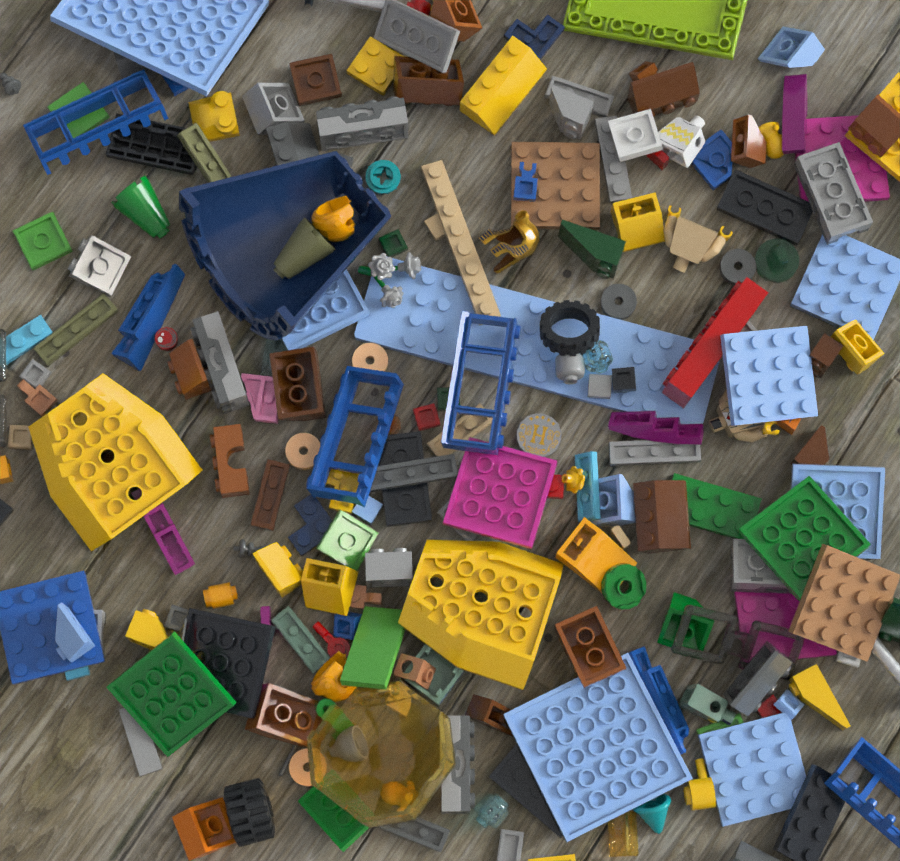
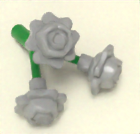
M410 252L407 253L405 261L398 263V266H394L392 264V257H387L385 253L379 256H372V262H369L368 266H359V274L372 276L381 286V291L384 293L380 299L382 307L395 308V306L401 304L402 296L404 295L401 286L390 288L383 283L382 280L384 278H391V272L399 270V272L406 271L412 279H415L416 274L421 271L420 259L411 255Z

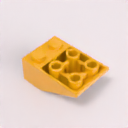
M585 517L555 556L557 560L601 593V582L605 573L611 567L624 563L633 566L637 564L607 534Z

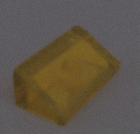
M632 809L608 821L610 857L638 856L637 814Z

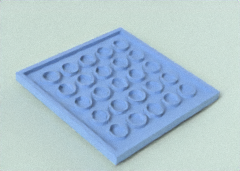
M628 653L621 656L626 670L585 688L577 677L503 714L566 843L693 779Z

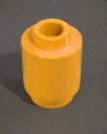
M230 582L208 586V589L203 590L206 608L212 607L216 609L234 605V600L238 599L236 586H231Z

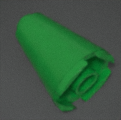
M143 176L140 178L141 183L138 185L135 182L130 184L115 197L117 201H112L111 204L152 238L158 237L161 239L170 232L168 227L171 224L149 179Z

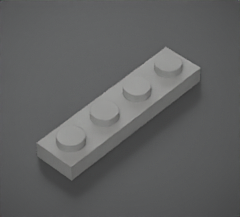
M617 116L595 119L610 204L632 198L626 162L619 161L608 123L610 120L617 119Z
M650 440L609 442L610 466L701 462L700 445L672 444Z

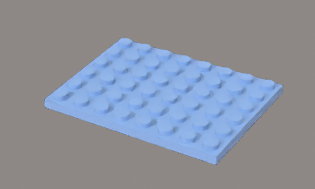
M62 0L50 15V20L207 97L268 7L269 0Z

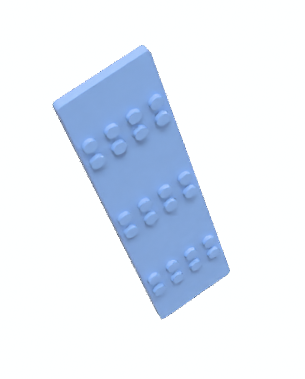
M392 258V259H393L392 264H393L394 266H398V263H403V262H404V261H401V260ZM421 266V271L416 274L415 279H412L406 271L391 272V278H384L382 281L390 288L394 286H401L403 288L402 302L400 305L395 306V308L382 307L380 299L384 293L381 291V286L371 276L364 299L370 315L358 321L354 333L355 339L453 366L462 310L475 314L461 276ZM490 285L501 317L516 318L517 324L521 326L520 338L515 339L514 347L518 348L517 358L511 364V369H514L513 383L619 412L656 411L657 418L679 417L681 424H703L719 361L684 409L662 393L665 388L663 382L673 368L678 370L675 366L686 350L689 349L694 339L597 313V316L600 318V336L598 344H595L593 349H588L585 354H582L585 366L584 377L577 380L575 384H565L564 381L556 377L555 358L559 353L551 352L550 348H546L543 345V340L540 339L541 315L545 313L547 307H552L556 302ZM563 319L556 322L551 329L559 336L574 338L584 334L588 327L582 321L576 319ZM471 323L468 344L504 348L507 327L479 326V324ZM467 352L464 370L499 379L502 356ZM635 368L636 391L614 393L612 381L610 399L588 398L589 374L612 375V369Z

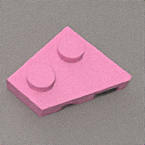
M242 373L241 378L246 388V395L251 405L254 420L278 424L273 377Z

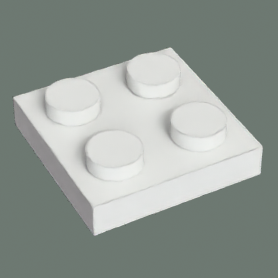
M651 109L608 121L620 162L663 150Z

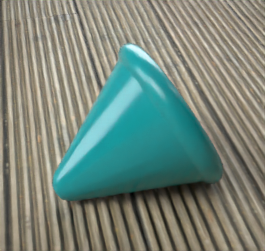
M664 793L633 810L655 833L660 834L663 831L671 798Z

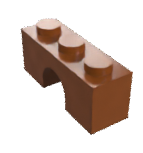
M241 424L213 427L214 434L210 435L211 447L216 448V456L212 457L214 470H218L219 478L215 479L216 492H221L222 498L250 495L246 468L234 469L228 465V459L233 453L245 451Z

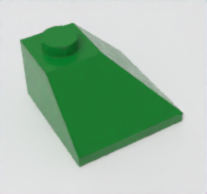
M674 592L657 643L701 658L715 619L696 599Z

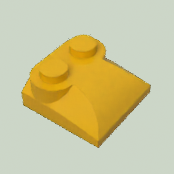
M218 91L213 96L188 102L192 123L199 125L209 142L240 136L231 92Z

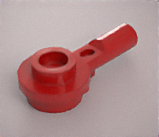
M319 621L312 626L328 644L327 650L330 657L338 651L346 654V658L348 657L350 645L344 638H334Z

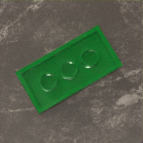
M676 473L673 474L672 480L686 481L689 526L733 539H744L738 532L739 528L757 516L762 498Z

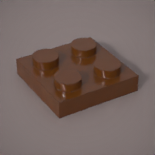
M332 54L289 63L299 106L342 97Z

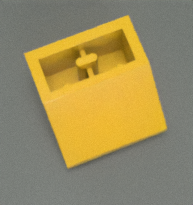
M656 192L612 203L610 212L618 239L626 241L623 252L665 242L662 213Z
M306 558L301 578L305 607L347 616L359 572L344 565Z

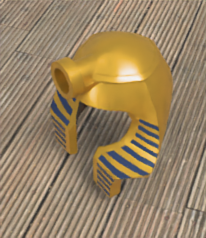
M526 210L519 211L515 215L516 220L513 221L511 228L499 231L488 229L479 238L484 245L494 238L500 241L499 244L490 250L496 258L508 252L500 263L494 267L493 270L497 274L530 256L536 250L539 243V232L528 219L529 214Z

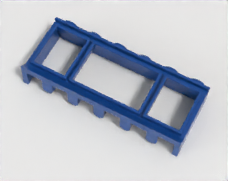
M143 69L34 119L23 126L47 175H49L51 171L47 162L59 157L62 165H67L70 162L67 155L68 152L79 148L84 156L90 153L87 143L99 138L103 146H108L111 142L108 137L109 133L120 129L122 135L127 137L131 134L128 124L140 119L143 127H148L151 124L148 115L158 110L164 120L169 118ZM147 87L154 101L130 112L123 98ZM117 101L124 115L75 138L72 137L66 124ZM60 127L67 141L42 152L36 138Z
M462 310L441 439L443 448L498 455V449L503 448L504 435H501L502 426L506 427L507 413H504L505 404L509 405L511 391L507 390L508 384L513 383L514 369H511V364L517 358L518 348L514 347L515 339H519L521 333V326L517 324L516 318L473 314ZM471 323L507 327L504 348L468 344ZM467 352L502 356L494 410L458 405ZM457 413L493 418L489 443L453 439Z
M347 366L345 373L341 376V386L339 392L334 397V407L332 413L328 415L325 434L321 436L318 455L314 457V467L311 475L307 478L306 486L314 498L320 497L354 503L365 508L404 384L397 373ZM359 382L390 387L389 391H386L384 395L385 404L383 409L352 404ZM349 412L378 416L379 422L376 432H373L371 435L372 444L369 453H366L364 457L365 466L333 461ZM334 469L359 474V485L356 493L326 488L325 485L330 470Z
M861 737L850 748L824 784L900 848V830L893 825L896 820L895 816L892 814H888L886 817L881 815L874 809L877 805V801L874 798L865 801L878 781H881L900 798V769ZM852 758L873 775L859 795L856 793L859 789L857 783L851 782L847 785L838 778Z

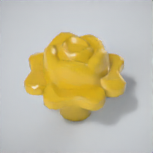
M572 466L571 470H567L566 474H563L562 482L566 485V491L576 494L578 490L582 489L585 481L582 469Z

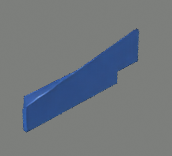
M173 264L170 271L162 275L158 272L150 277L118 330L124 335V338L111 354L138 371L142 370L155 342V335L161 329L185 277V273L177 264Z
M645 646L629 652L628 654L680 755L686 753L683 742L684 738L689 734V727L661 665L652 668Z

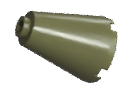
M304 217L274 261L276 267L273 270L282 279L285 277L290 279L333 253L335 248Z

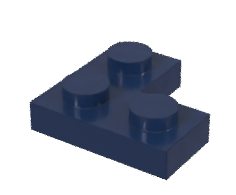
M547 15L534 31L516 19L504 34V39L509 41L512 36L516 37L530 47L541 60L563 33L565 26Z
M311 494L294 505V508L306 525L288 537L301 557L319 545L332 522V519L320 502Z

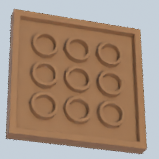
M512 142L511 227L513 221L516 220L515 215L519 211L526 210L529 214L528 219L537 229H560L563 219L592 230H599L600 143ZM520 162H524V169L526 171L532 169V163H537L536 172L532 177L538 178L535 202L513 200L516 176L522 177L519 172Z
M822 544L788 632L868 662L882 626L881 621L884 612L887 609L888 602L894 595L900 574Z

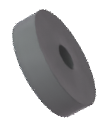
M743 249L728 251L720 262L721 276L732 285H735L738 280L742 283L746 277L752 279L756 271L754 257ZM739 264L742 269L736 270L734 265Z
M613 284L607 287L602 294L601 309L606 316L620 320L627 319L636 308V295L627 285ZM620 299L623 303L621 305H617L615 303V300Z

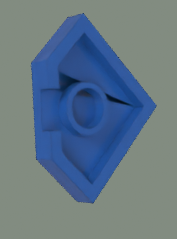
M719 130L705 141V144L691 163L712 190H715L730 179L732 174V142L722 130Z

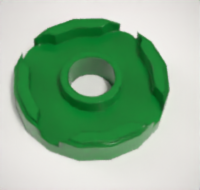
M627 563L611 567L605 573L601 582L603 597L611 606L621 610L637 606L646 593L644 574L637 567ZM626 580L629 587L626 592L622 593L620 591V584Z

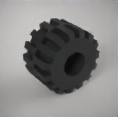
M255 778L225 786L224 801L234 840L238 846L242 847L274 838V813L262 780Z

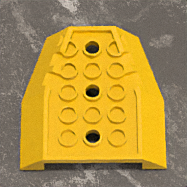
M104 373L28 426L50 497L91 551L117 536L203 471L162 414ZM77 412H83L86 415L87 421L84 425L79 426L74 423L73 416ZM106 449L112 450L114 453V459L109 463L101 460V453ZM132 487H139L141 489V497L137 500H132L128 496V491Z
M426 540L398 624L457 668L524 690L561 579L564 564L498 541ZM439 577L443 581V585L434 587L430 583V579ZM477 592H482L487 596V600L482 603L478 602L474 595ZM522 607L528 608L531 616L528 618L520 616L519 609Z

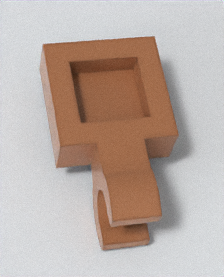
M22 379L17 385L28 396L25 403L41 417L57 402V399L40 384L34 389Z
M355 585L350 608L364 610L365 603L381 605L382 596L380 593H367V586Z

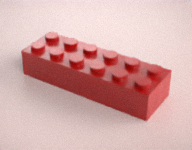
M748 277L742 283L738 280L717 311L706 323L701 333L697 335L689 349L683 354L675 366L678 370L673 368L663 382L665 388L662 393L684 409L723 356L720 335L741 332L769 292Z

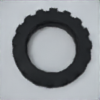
M564 300L563 303L556 302L552 307H547L545 313L541 315L540 339L543 340V345L546 348L549 347L553 353L558 352L561 356H565V354L576 356L579 353L582 355L586 353V350L593 349L594 344L599 340L600 318L597 316V312L594 309H590V306L586 303L583 305L580 301L576 300L574 302H570V300ZM563 319H576L586 324L588 330L581 336L566 338L556 334L551 327Z

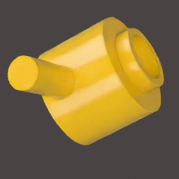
M696 759L698 779L689 780L687 786L683 787L685 803L690 805L692 811L715 808L716 797L712 778L707 776L704 759Z

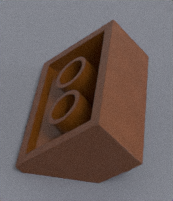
M394 56V97L404 98L405 104L413 102L425 105H460L464 80L459 60L451 59L447 72L442 73L412 57Z
M690 62L631 82L627 100L633 114L651 109L654 118L655 115L661 113L664 115L670 114L681 106H684V108L693 106L698 101L700 94L694 63Z
M315 347L269 353L278 420L310 421L326 418L318 353Z
M653 480L633 483L638 551L652 554L691 549L686 481Z

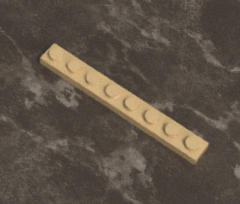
M440 160L421 166L423 177L474 313L501 317L443 161Z

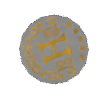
M546 414L527 416L517 429V443L523 452L548 457L560 445L561 429L559 424Z

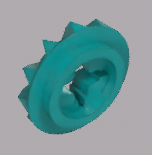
M375 161L366 171V184L379 195L389 194L397 189L401 181L400 170L391 161ZM384 170H386V177L390 179L385 180L381 185L380 178H377V176H381Z

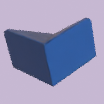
M348 612L347 616L334 614L333 636L354 640L362 614Z

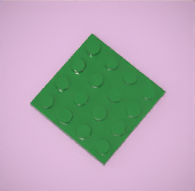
M810 476L739 528L738 531L798 601L801 600L822 544L858 557L871 545Z
M175 631L106 687L167 757L236 704L232 696Z

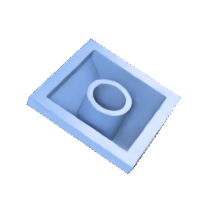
M783 26L758 57V60L789 68L813 66L825 49L813 32Z
M617 474L599 478L601 519L590 522L595 526H622L636 523L634 492L624 476Z
M61 602L57 608L55 642L59 647L56 648V651L63 660L68 659L70 662H74L95 647V644L71 610Z

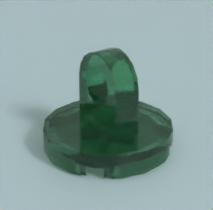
M783 239L767 240L760 245L756 252V271L763 279L773 281V283L789 280L794 276L799 267L800 258L796 248Z

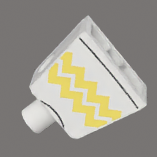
M696 115L690 122L677 117L658 132L663 151L669 156L670 160L686 168L690 166L705 144L701 130L705 122L700 116Z

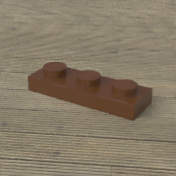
M267 460L251 521L252 527L274 531L290 464Z

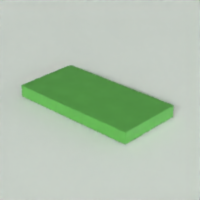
M364 607L340 678L341 685L387 689L405 632V628L398 624L402 610Z

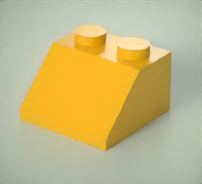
M856 319L838 328L831 336V338L844 345L838 354L846 361L848 368L857 375L869 368L884 354Z
M275 542L253 553L255 561L281 598L301 585L303 570L298 563L293 565L289 560L292 555L285 545L280 547Z
M143 609L142 612L135 611L125 637L132 643L152 650L166 639L168 635L156 613Z

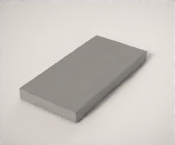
M385 0L374 39L445 73L447 72L460 31L397 0Z

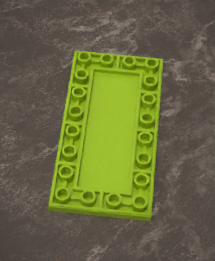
M569 0L563 26H565L564 31L733 60L747 0Z

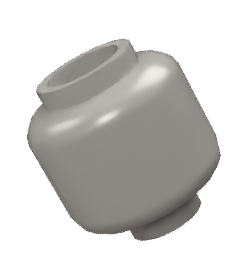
M580 353L576 354V356L567 354L565 356H556V377L564 381L565 384L577 383V380L583 378L585 374L584 357Z

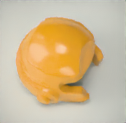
M347 196L338 197L323 203L314 210L311 216L312 225L318 229L320 234L328 238V241H344L354 233L355 223L351 218L353 217V209L350 205L351 200Z
M338 651L318 670L311 682V689L316 695H322L334 702H339L349 698L354 693L357 687L341 685L340 682L347 660L346 654Z

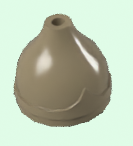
M356 725L343 730L337 737L334 745L329 749L332 757H339L350 762L363 761L369 755L365 735Z

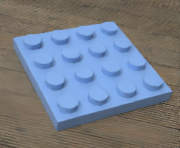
M822 234L790 306L838 328L856 319L874 340L900 281V259L847 235L840 237L837 242L827 245Z
M347 269L294 330L281 338L287 350L304 348L370 315V311Z
M807 326L720 335L731 426L818 416L811 357H809L810 345Z
M792 464L791 489L810 476L871 544L858 558L881 559L885 467Z
M786 713L698 735L708 776L713 781L716 806L723 827L792 808L806 778L792 722Z

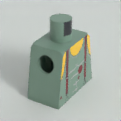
M699 684L687 686L678 704L681 709L709 723L722 721L730 725L736 715L735 712L726 708L728 705L726 699Z

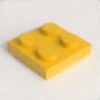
M370 36L347 69V74L384 96L394 81V56L402 55Z

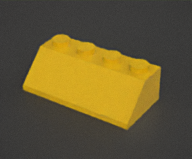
M512 36L460 101V112L495 136L543 76L547 68L530 47Z

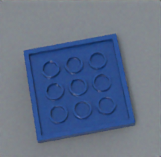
M85 571L0 591V631L13 685L105 662ZM61 602L71 610L95 644V647L74 662H70L68 659L63 660L56 651V648L59 647L55 642L57 608Z

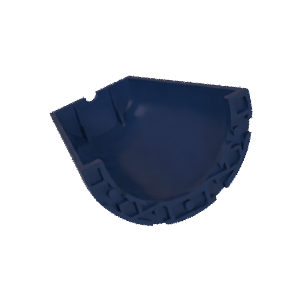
M337 151L179 191V210L182 213L184 212L186 217L181 220L184 233L201 270L205 268L212 278L208 283L223 304L240 322L246 320L252 325L250 327L252 332L270 340H279L294 330L390 220L391 214L389 209L379 202L371 189L362 187L363 181L360 175L350 168L347 160L341 157ZM347 196L351 200L350 205L353 209V217L351 218L355 223L354 233L344 241H329L335 248L333 253L294 277L282 279L273 270L276 267L274 261L300 221L305 217L312 223L311 216L317 207L329 200Z

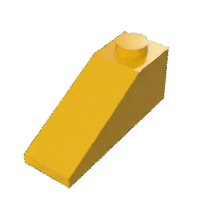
M817 664L789 679V688L795 697L798 696L802 702L841 730L851 726Z

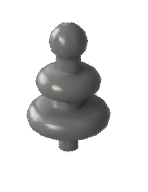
M1 73L0 79L2 80L5 93L8 95L18 94L21 82L12 76H7L6 73Z
M244 539L240 540L239 546H233V550L238 551L239 558H244L245 552L251 557L254 552L264 548L263 546L254 547L253 542H249L248 546H246Z

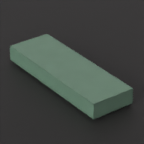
M289 606L271 619V622L313 675L330 659Z

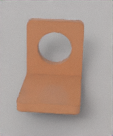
M402 653L394 670V675L414 681L428 690L436 668L424 659ZM407 661H412V671L403 673V664Z

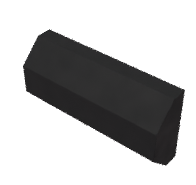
M116 113L115 119L122 116V114ZM139 119L128 124L131 134L127 137L122 135L120 129L111 132V142L106 151L108 158L193 175L197 169V165L177 136L180 132L187 129L185 127L151 121L150 126L143 127Z

